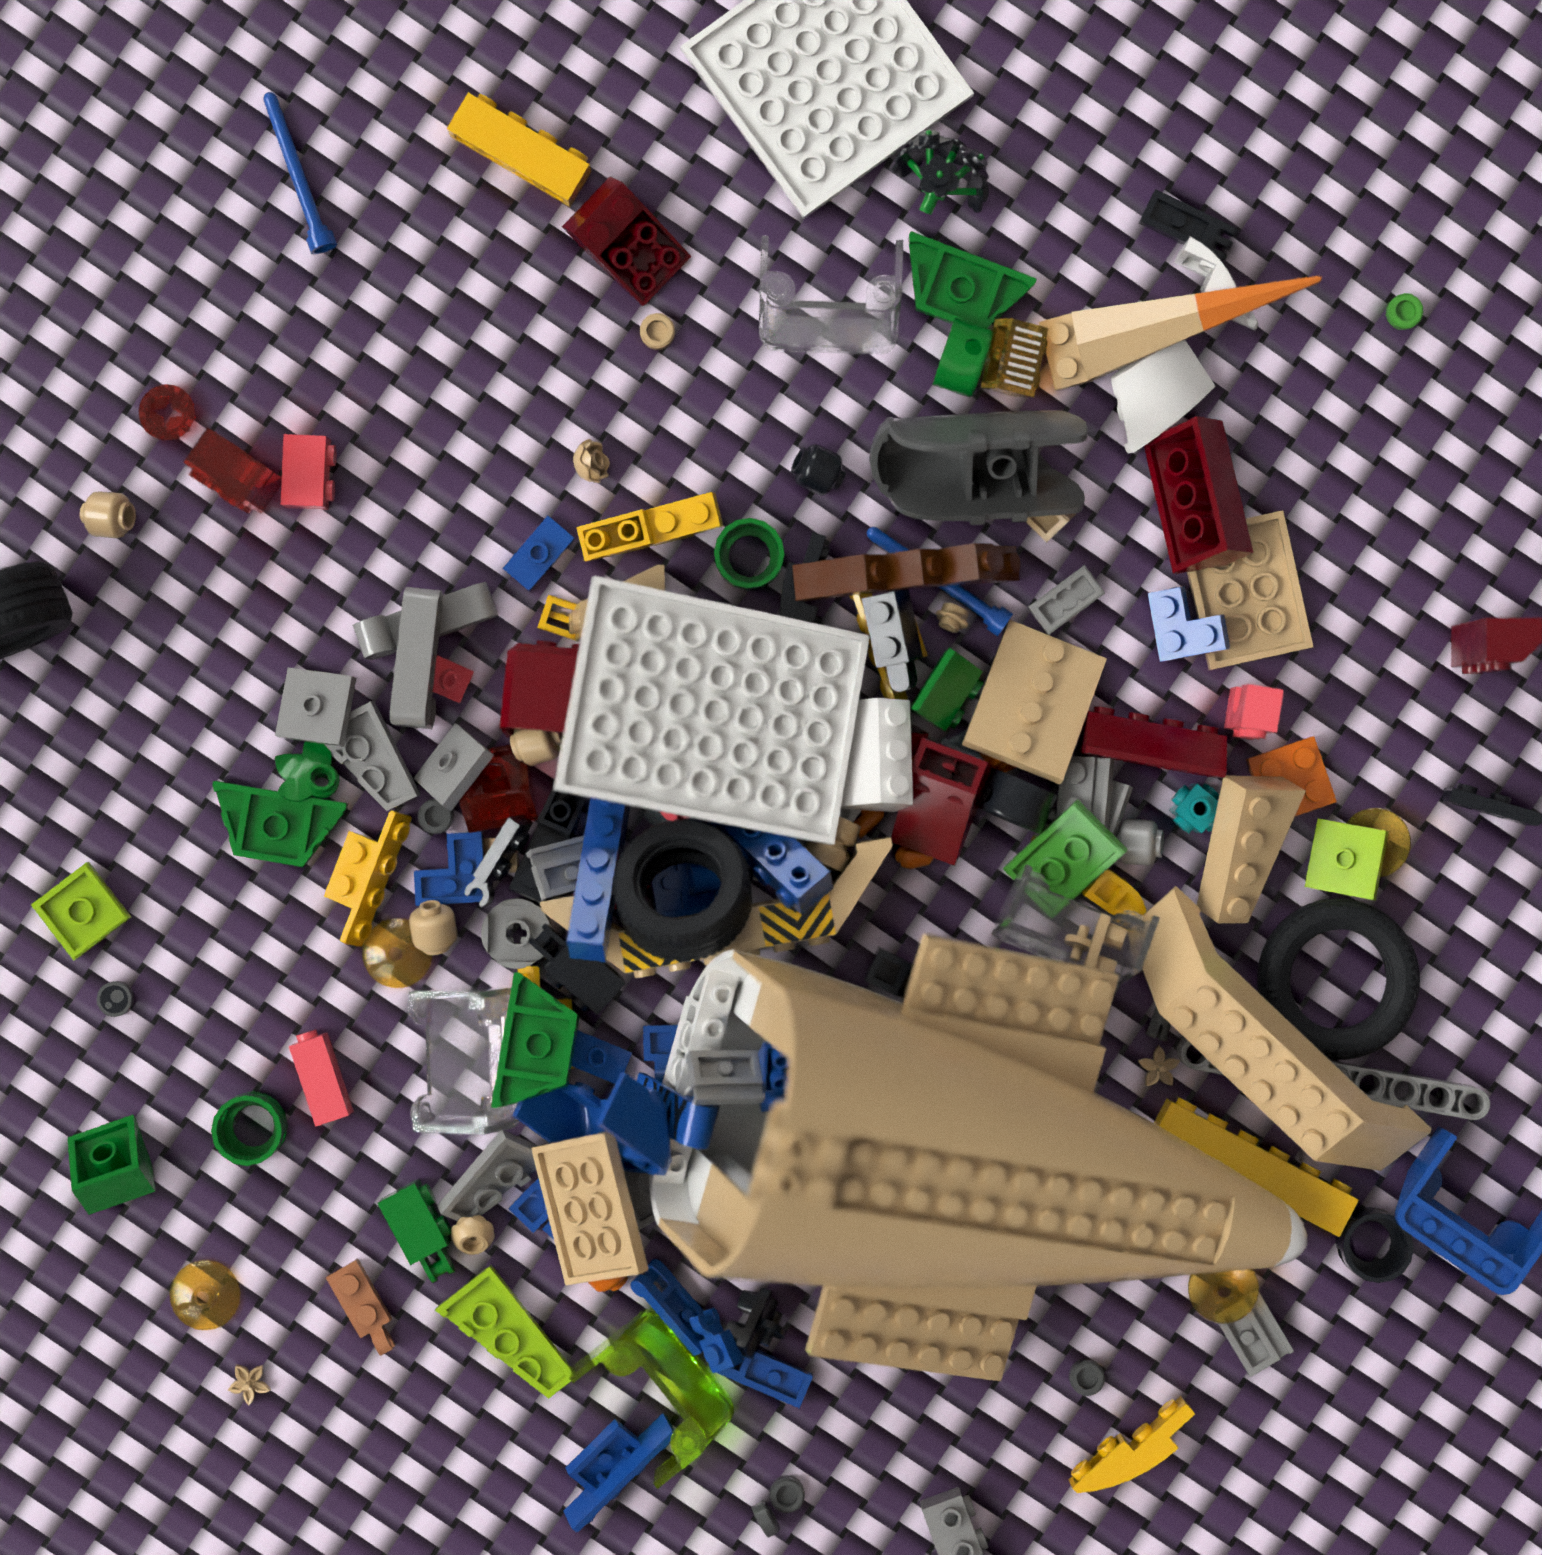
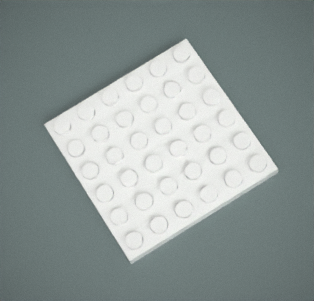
M743 0L680 46L682 53L803 219L906 146L910 140L918 137L920 132L928 130L974 95L972 89L907 0Z

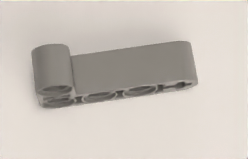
M487 582L478 583L443 595L439 637L498 616ZM401 611L387 616H374L353 624L364 659L375 660L397 652Z
M406 587L404 590L390 705V723L393 725L433 729L436 716V699L432 697L443 606L442 590Z

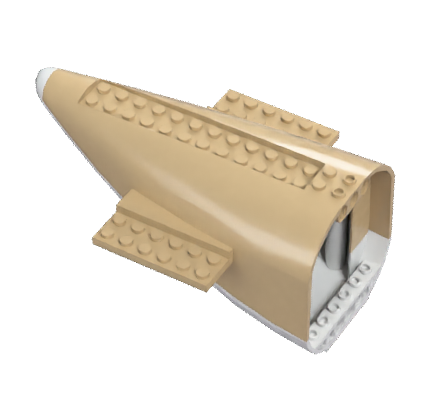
M923 933L903 1004L863 987L793 964L736 950L725 951L716 956L703 970L690 995L685 998L663 1084L684 1096H693L694 1093L690 1087L686 1055L690 1051H759L764 1042H769L789 1059V1079L785 1101H776L771 1111L761 1112L760 1104H719L720 1108L708 1149L688 1147L670 1138L672 1163L666 1175L649 1174L650 1197L656 1223L704 1277L823 1285L805 1349L810 1356L1001 1381L1019 1319L1027 1320L1037 1286L1133 1281L1275 1267L1292 1262L1303 1253L1307 1246V1233L1300 1217L1282 1199L1146 1118L1094 1092L1106 1048L1100 1045V1041L1119 979V975L1112 971Z

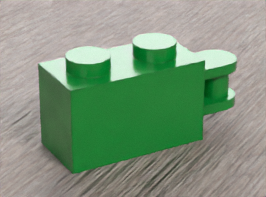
M417 1179L383 1197L377 1204L409 1264L412 1265L420 1261L430 1281L435 1283L442 1274L446 1272L452 1274L455 1272L454 1265L444 1248L451 1242L449 1236L451 1234V1226L444 1215L439 1216L433 1204L436 1203V1198L429 1185H422L421 1181ZM437 1252L441 1260L431 1264L427 1256Z

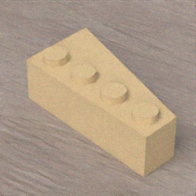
M1226 776L1223 778L1197 900V906L1201 909L1202 913L1217 923L1249 922L1306 790L1284 777Z

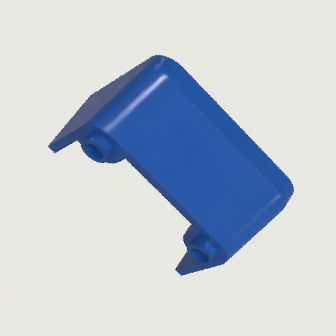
M620 1073L608 1100L599 1099L595 1096V1090L589 1085L575 1082L574 1085L568 1084L567 1087L518 1102L512 1115L514 1118L549 1143L606 1131L616 1138L623 1170L626 1172L664 1176L672 1163L667 1109L665 1102L661 1100L662 1095L652 1088L644 1087L627 1073Z
M1438 1126L1407 1171L1395 1209L1396 1222L1404 1231L1494 1293L1499 1295L1511 1294L1519 1287L1542 1254V1210L1529 1229L1515 1221H1504L1496 1226L1490 1236H1487L1436 1201L1434 1196L1442 1185V1174L1437 1166L1458 1138Z

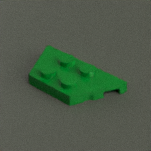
M910 231L908 242L915 310L950 324H953L954 319L958 318L988 329L1036 283L1037 278Z
M213 781L212 785L218 797L222 811L221 816L224 826L228 830L229 842L234 856L299 867L307 865L348 809L349 804L310 797L301 802H294L283 798L278 794V791L221 781Z
M514 972L495 1079L491 1107L495 1109L567 1087L569 1084L580 1016L518 972Z

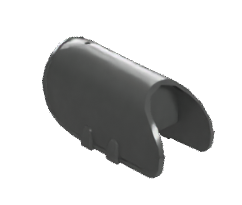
M1026 410L905 418L888 417L879 425L873 437L869 456L871 473L880 492L889 498L895 509L912 518L935 521H969L970 525L985 524V520L1011 518L1012 522H1027V517L1075 514L1083 510L1085 501L1084 491L1076 482L1053 469L1040 455L1038 446L1084 442L1088 437L1087 423L1081 417L1059 410Z

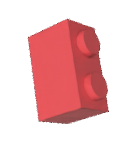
M284 434L281 484L282 506L286 508L328 510L329 501H334L335 482L330 480V466L336 465L337 452L336 446L331 445V439L327 436Z

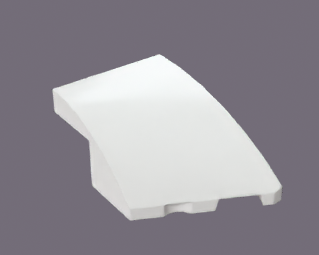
M1190 237L1180 249L1174 263L1206 277L1200 289L1201 293L1238 288L1221 260L1205 245ZM1252 311L1232 319L1254 331L1259 324Z
M1186 340L1122 367L1111 377L1113 392L1118 402L1119 420L1124 421L1128 442L1124 446L1127 453L1136 452L1162 434L1195 407L1215 387V384Z

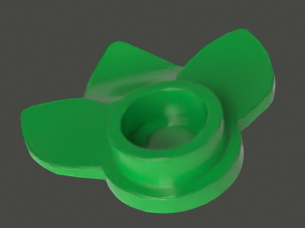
M305 741L302 755L282 754L275 756L277 771L282 779L285 780L279 787L278 794L294 802H301L312 796L327 798L333 795L339 787L340 780L338 772L331 766V751L324 744ZM318 778H326L329 781L325 786H318L315 783Z

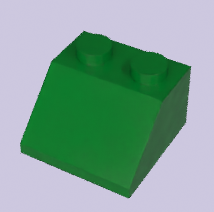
M949 647L944 651L910 705V711L943 732L948 727L955 729L965 711L960 709L968 696L973 700L984 683L979 679L983 671Z
M134 1115L67 1137L71 1189L88 1215L155 1192L152 1163Z

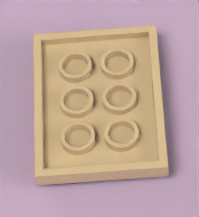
M1283 510L1246 518L1254 553L1226 565L1187 572L1197 619L1221 614L1225 615L1230 649L1206 653L1208 670L1313 647Z
M1009 620L962 746L1060 785L1064 780L1107 658Z
M606 1131L532 1147L531 1150L565 1286L637 1275L649 1271L616 1138Z

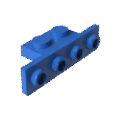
M664 1413L639 1437L634 1435L618 1420L614 1419L565 1467L568 1475L585 1488L563 1510L571 1529L579 1532L585 1525L592 1522L596 1514L610 1500L615 1499L621 1490L636 1475L640 1474L660 1451L669 1446L671 1440L676 1436V1432Z

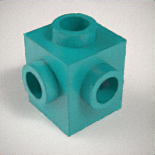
M1206 783L1202 786L1198 784H1190L1189 787L1183 785L1171 799L1174 804L1169 811L1176 816L1173 822L1188 834L1192 830L1195 833H1203L1205 829L1208 832L1212 831L1218 805L1217 800L1220 794ZM1197 802H1202L1205 805V811L1201 815H1197L1194 812V805Z

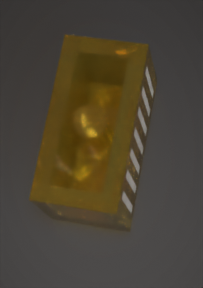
M1014 318L995 319L993 327L994 337L987 356L981 388L1014 397L1034 398L1035 391L1040 383L1039 371L1042 357L1047 350L1048 328Z

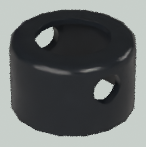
M993 769L978 807L1000 819L1040 834L1046 825L1058 796L1017 777Z
M1374 1207L1357 1209L1351 1214L1340 1237H1336L1339 1257L1348 1269L1365 1281L1375 1283L1392 1281L1404 1273L1412 1260L1414 1250L1412 1236L1404 1231L1397 1224L1395 1217L1384 1209ZM1366 1221L1379 1222L1389 1232V1250L1385 1256L1377 1261L1367 1262L1360 1260L1354 1255L1350 1247L1351 1235L1359 1225Z

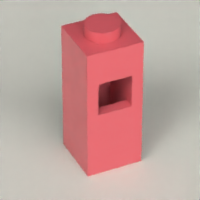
M314 1029L297 1035L298 1042L290 1045L289 1049L315 1127L349 1116L354 1110L328 1032L318 1035L317 1030Z

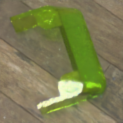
M653 1308L640 1312L572 1367L569 1379L575 1383L600 1362L604 1364L609 1372L616 1376L630 1375L642 1366L684 1419V1422L677 1426L671 1435L670 1445L675 1455L655 1470L653 1484L657 1489L699 1457L729 1424L734 1415V1402L699 1356L691 1354Z

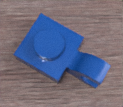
M678 1025L643 1026L644 1061H654V1076L661 1083L664 1079Z
M715 1308L703 1311L706 1323L701 1314L690 1318L693 1330L705 1337L699 1340L712 1373L732 1368L744 1362L731 1330L723 1331L719 1314Z

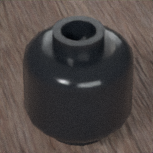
M812 444L807 449L801 448L791 468V472L795 474V482L800 487L820 496L828 494L832 489L838 490L846 475V471L842 469V457L818 444Z

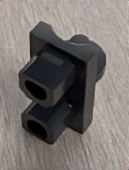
M763 1287L759 1293L748 1290L742 1291L737 1308L740 1312L749 1314L745 1325L731 1320L725 1329L731 1330L742 1355L752 1360L760 1344L769 1347L773 1337L784 1339L787 1330L779 1325L783 1314L775 1311L778 1305L777 1300L771 1296V1290Z

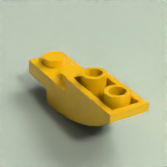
M709 492L576 528L584 561H591L692 537L694 534L724 526L715 492Z
M1181 1396L1176 1401L1174 1399L1167 1401L1159 1409V1416L1151 1424L1144 1423L1136 1429L1132 1435L1133 1440L1130 1443L1121 1433L1115 1438L1113 1436L1107 1437L1097 1447L1098 1453L1089 1461L1086 1459L1082 1460L1071 1471L1072 1477L1068 1479L1072 1489L1076 1493H1084L1113 1487L1149 1471L1164 1461L1178 1449L1171 1436L1195 1415L1190 1405Z

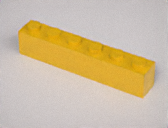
M1178 1097L1176 1103L1166 1098L1154 1124L1234 1169L1282 1199L1299 1217L1340 1237L1359 1201L1350 1194L1352 1187L1333 1178L1331 1184L1320 1179L1321 1171L1304 1162H1302L1299 1168L1288 1162L1289 1154L1274 1146H1271L1269 1151L1257 1146L1259 1139L1241 1129L1238 1135L1226 1129L1228 1122L1209 1113L1207 1119L1194 1113L1197 1106Z

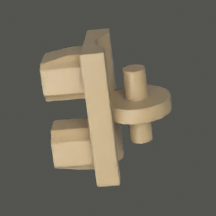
M1101 913L1092 940L1087 939L1090 928L1080 925L1077 935L1067 934L1064 943L1072 947L1071 960L1080 961L1082 952L1085 951L1087 955L1083 966L1114 972L1117 961L1099 956L1102 945L1121 950L1127 930L1110 923L1111 916Z

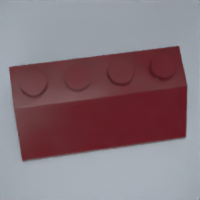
M1196 416L1163 432L1144 446L1173 574L1226 565L1254 553L1223 420Z
M1483 618L1452 625L1451 668H1462V674H1484L1511 670L1512 663L1523 662L1542 643V618Z
M1094 706V711H1088L1080 733L1077 750L1079 754L1111 758L1123 762L1212 778L1226 777L1227 736L1218 735L1219 728L1198 725L1197 731L1184 729L1183 721L1163 718L1162 724L1149 722V715L1129 712L1128 718L1114 716L1115 709Z

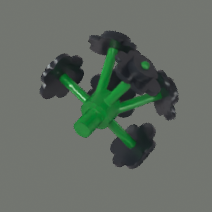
M927 130L920 132L916 139L909 141L910 147L902 149L895 158L896 164L892 167L893 173L903 178L913 170L921 180L920 188L926 195L919 210L932 215L938 200L944 201L946 195H967L969 197V208H973L975 213L981 212L983 202L987 201L989 195V187L986 182L989 179V175L986 171L988 163L980 151L967 148L960 140L944 138L938 131ZM933 148H937L939 150V156H934ZM926 156V164L920 168L922 159ZM963 163L966 164V165H965L964 167H962L958 172H956V171H957L956 165L962 166ZM969 171H972L971 180L967 182L966 188H957L959 180Z

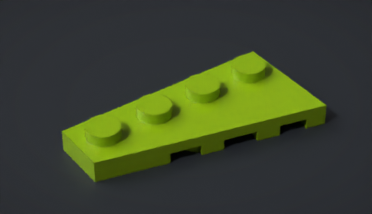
M492 1265L484 1269L435 1308L436 1312L452 1321L459 1327V1330L479 1342L487 1349L486 1351L506 1363L513 1369V1372L548 1399L577 1377V1373Z

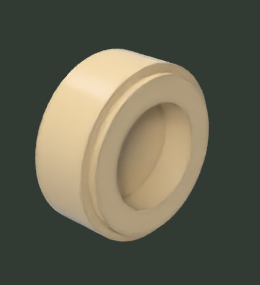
M661 313L648 315L640 326V336L643 343L654 350L667 348L675 337V328L671 319Z

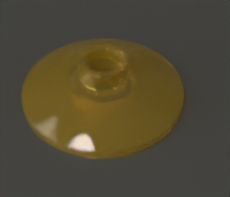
M1368 808L1356 813L1347 821L1346 824L1389 831L1380 878L1395 873L1406 862L1411 849V837L1405 822L1398 815L1382 808Z
M403 918L388 919L377 924L371 930L369 937L364 941L362 950L363 962L370 976L378 983L391 988L408 987L418 982L427 973L433 956L425 954L414 946L409 920ZM393 947H397L402 951L400 960H393L390 957V950Z
M199 1260L188 1264L176 1275L170 1289V1302L174 1313L184 1324L197 1330H212L221 1327L234 1316L240 1303V1287L233 1272L225 1265L212 1260ZM203 1291L207 1293L209 1297L207 1303L198 1301V1292Z
M1253 1269L1190 1275L1188 1294L1194 1309L1202 1317L1211 1322L1228 1324L1243 1319L1252 1311L1258 1300L1259 1284ZM1228 1287L1231 1289V1293L1228 1297H1220L1218 1295L1219 1289Z

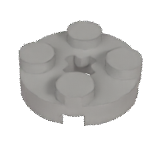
M524 898L504 900L493 907L483 921L481 929L483 946L487 953L504 967L520 969L530 966L541 959L543 955L529 943V940L532 937L535 939L544 930L542 928L544 923L552 927L550 919L541 911V907L531 900ZM514 923H519L521 929L527 931V936L521 937L520 943H514L513 937L507 935V930L513 929Z

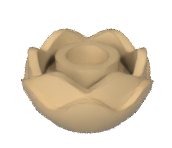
M591 439L582 442L577 447L573 456L576 472L582 479L588 482L600 483L601 479L609 476L607 473L610 464L609 458L603 454L601 443L593 442Z
M481 1215L461 1217L456 1225L451 1228L453 1244L458 1250L470 1255L479 1254L488 1249L495 1238L492 1223Z

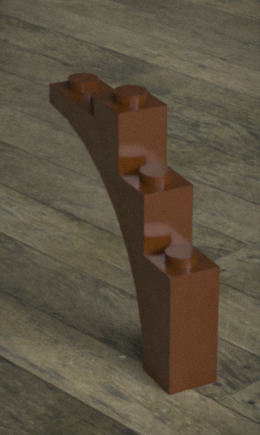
M973 543L941 549H914L888 554H861L792 565L796 601H816L926 587L1020 581L1021 561L1017 554L1016 546H993V543Z

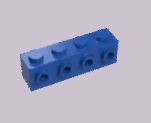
M707 821V824L721 829V832L727 833L728 837L734 840V843H737L746 862L753 868L754 876L764 886L770 884L776 890L777 898L785 907L791 908L793 906L802 915L833 889L830 871L795 838Z

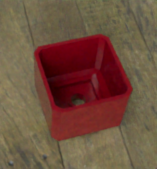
M538 640L536 645L517 643L507 651L499 727L507 738L514 734V729L564 733L580 644H572V648L557 647L558 643Z

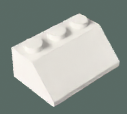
M888 698L859 700L841 809L896 812L913 805L910 700Z

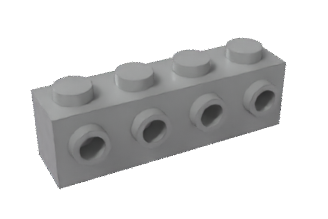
M956 1487L920 1501L921 1509L938 1555H984L982 1550L987 1549L988 1545L982 1528L974 1529L970 1517L975 1516L976 1512L969 1495L963 1497L960 1488Z

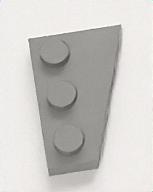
M370 701L350 712L344 747L324 744L333 753V757L353 773L358 782L386 811H390L421 795L375 701Z

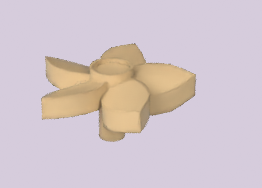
M1158 1045L1153 1053V1060L1150 1058L1138 1060L1142 1068L1148 1070L1145 1076V1085H1154L1160 1079L1163 1083L1173 1086V1076L1169 1071L1176 1068L1180 1060L1175 1058L1165 1059V1053Z
M237 1364L235 1366L237 1380L231 1384L228 1391L234 1394L243 1392L244 1400L248 1405L254 1400L255 1392H269L271 1390L270 1387L263 1381H259L263 1374V1365L249 1371L245 1366Z

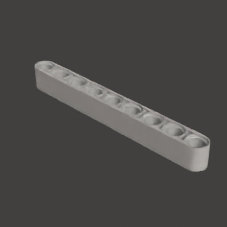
M1185 1037L1179 1041L1176 1048L1177 1056L1184 1065L1194 1070L1224 1075L1203 1054L1198 1060L1189 1061L1186 1051L1192 1044ZM1330 1060L1359 1089L1360 1080L1366 1075H1372L1374 1086L1370 1091L1364 1092L1372 1101L1398 1107L1407 1105L1414 1110L1469 1120L1483 1118L1490 1109L1488 1095L1484 1091L1467 1084ZM1406 1081L1408 1093L1405 1097L1397 1099L1394 1094V1088L1399 1082ZM1440 1087L1443 1092L1442 1100L1438 1104L1431 1105L1429 1094L1434 1088ZM1469 1094H1475L1477 1097L1476 1106L1474 1109L1466 1111L1463 1106L1464 1099Z

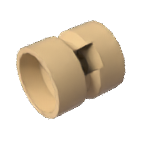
M839 817L835 845L807 841L804 848L827 869L843 873L850 858L847 848L855 845L861 831V826Z

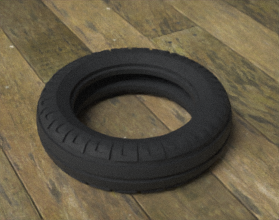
M1333 898L1307 904L1289 914L1277 925L1267 939L1260 956L1257 986L1258 993L1328 1059L1348 1060L1369 1055L1383 1048L1403 1030L1411 1018L1417 1003L1420 988V971L1417 956L1409 938L1390 916L1378 908L1361 901ZM1331 930H1350L1368 939L1381 955L1386 971L1385 991L1377 1008L1363 1021L1345 1028H1327L1312 1022L1297 1006L1291 990V969L1297 954L1309 940Z

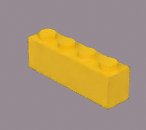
M467 93L447 127L450 137L571 207L592 172L590 164L586 162L588 157L575 148L570 147L567 151L556 145L558 140L542 129L538 133L526 127L528 122L514 112L510 111L506 115L495 109L497 103L487 96L479 94L478 97Z

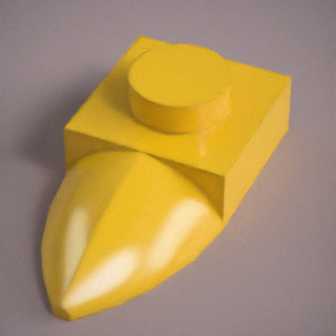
M1109 868L1081 892L1101 908L1119 918L1138 920L1147 912L1144 901L1139 893L1125 879Z

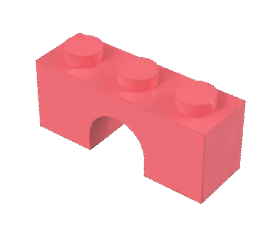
M1251 684L1242 685V687H1231L1224 729L1233 730L1232 737L1249 740L1266 739V734L1277 733L1284 690Z

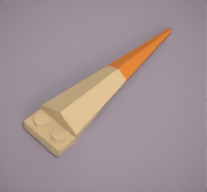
M1313 276L1074 311L1066 315L1040 321L1039 326L1041 334H1043L1042 338L1054 388L1056 391L1092 382L1201 332L1317 284L1323 278Z

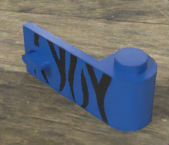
M639 1072L637 1082L644 1087L658 1091L662 1095L661 1100L665 1102L667 1109L669 1137L688 1147L708 1149L720 1106L693 1105L694 1094L693 1096H684L646 1073Z

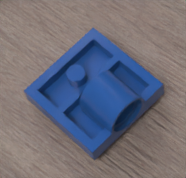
M683 863L670 866L658 873L649 884L653 910L667 917L700 913L708 908L718 896L721 881L714 872L702 865Z

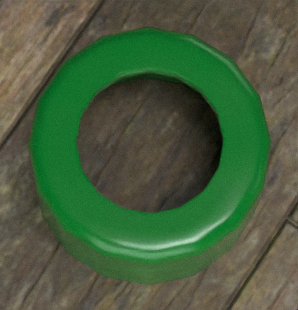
M955 318L932 385L965 397H972L984 368L994 332Z
M754 518L736 520L726 526L717 538L714 549L716 568L722 578L734 588L746 591L762 589L772 583L782 569L784 561L783 542L777 531L765 521ZM741 537H758L769 548V564L764 572L757 576H742L734 571L730 565L728 556L730 548Z
M251 1091L235 1096L219 1108L213 1118L211 1134L214 1146L222 1157L233 1164L250 1166L262 1163L280 1149L286 1139L288 1122L286 1113L277 1100L265 1093ZM251 1105L261 1106L266 1109L273 1117L274 1122L273 1134L269 1141L255 1147L245 1145L239 1141L233 1128L234 1118L237 1113L244 1107Z

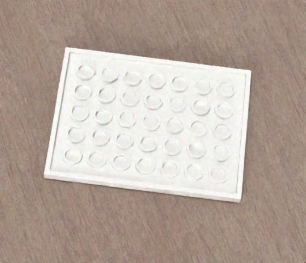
M594 576L590 585L553 791L826 845H835L870 635Z

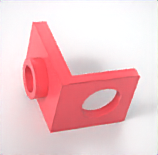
M437 655L433 692L460 703L474 672Z

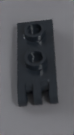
M1156 189L1139 221V224L1182 245L1190 237L1199 241L1210 249L1222 263L1225 262L1227 255L1217 250L1216 247L1219 246L1225 250H1231L1233 242L1222 237V234L1224 233L1236 238L1239 233V229Z
M1457 783L1456 788H1444L1442 802L1523 825L1538 826L1542 823V815L1539 812L1511 805L1512 798L1491 793L1490 797L1487 798L1477 795L1478 788Z

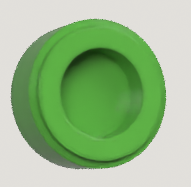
M1408 293L1400 294L1393 298L1386 308V318L1389 324L1398 330L1411 329L1420 322L1423 316L1421 301L1416 296Z

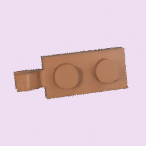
M357 1258L328 1275L326 1280L360 1339L370 1334L380 1356L392 1350L396 1345L384 1326L392 1320V1317L359 1259Z

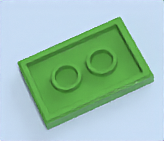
M1077 799L1049 824L1042 833L1038 834L1004 866L1003 870L1053 918L1126 853L1127 848Z

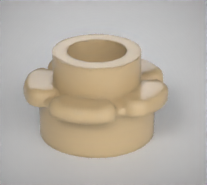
M944 603L941 610L936 612L937 619L940 621L939 626L949 632L957 633L959 629L967 628L969 625L967 622L969 612L956 604Z

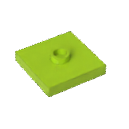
M1318 818L1304 887L1376 901L1389 831Z
M90 862L83 864L31 904L73 961L80 958L132 918Z

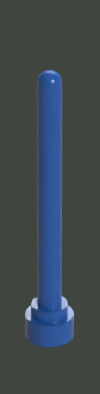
M267 92L263 97V101L310 229L307 231L308 238L306 242L311 254L325 253L337 246L333 231L328 230L327 225L322 224L277 96L273 92Z
M870 527L867 530L868 539L888 553L909 550L877 527ZM961 585L938 586L984 619L982 622L987 625L986 629L997 637L1013 615L1012 612L1003 606L1001 608H998L996 605L993 607L989 606Z

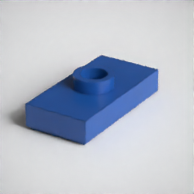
M547 516L503 569L530 592L572 544L575 538L551 517Z
M577 1030L572 1067L616 1084L620 1073L625 1072L632 1052Z

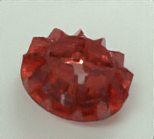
M164 384L150 389L140 402L139 419L141 425L154 438L162 441L178 440L190 431V427L196 419L194 402L186 391L175 385ZM170 401L171 408L181 414V416L170 417L169 422L164 423V417L154 412V410L166 409Z

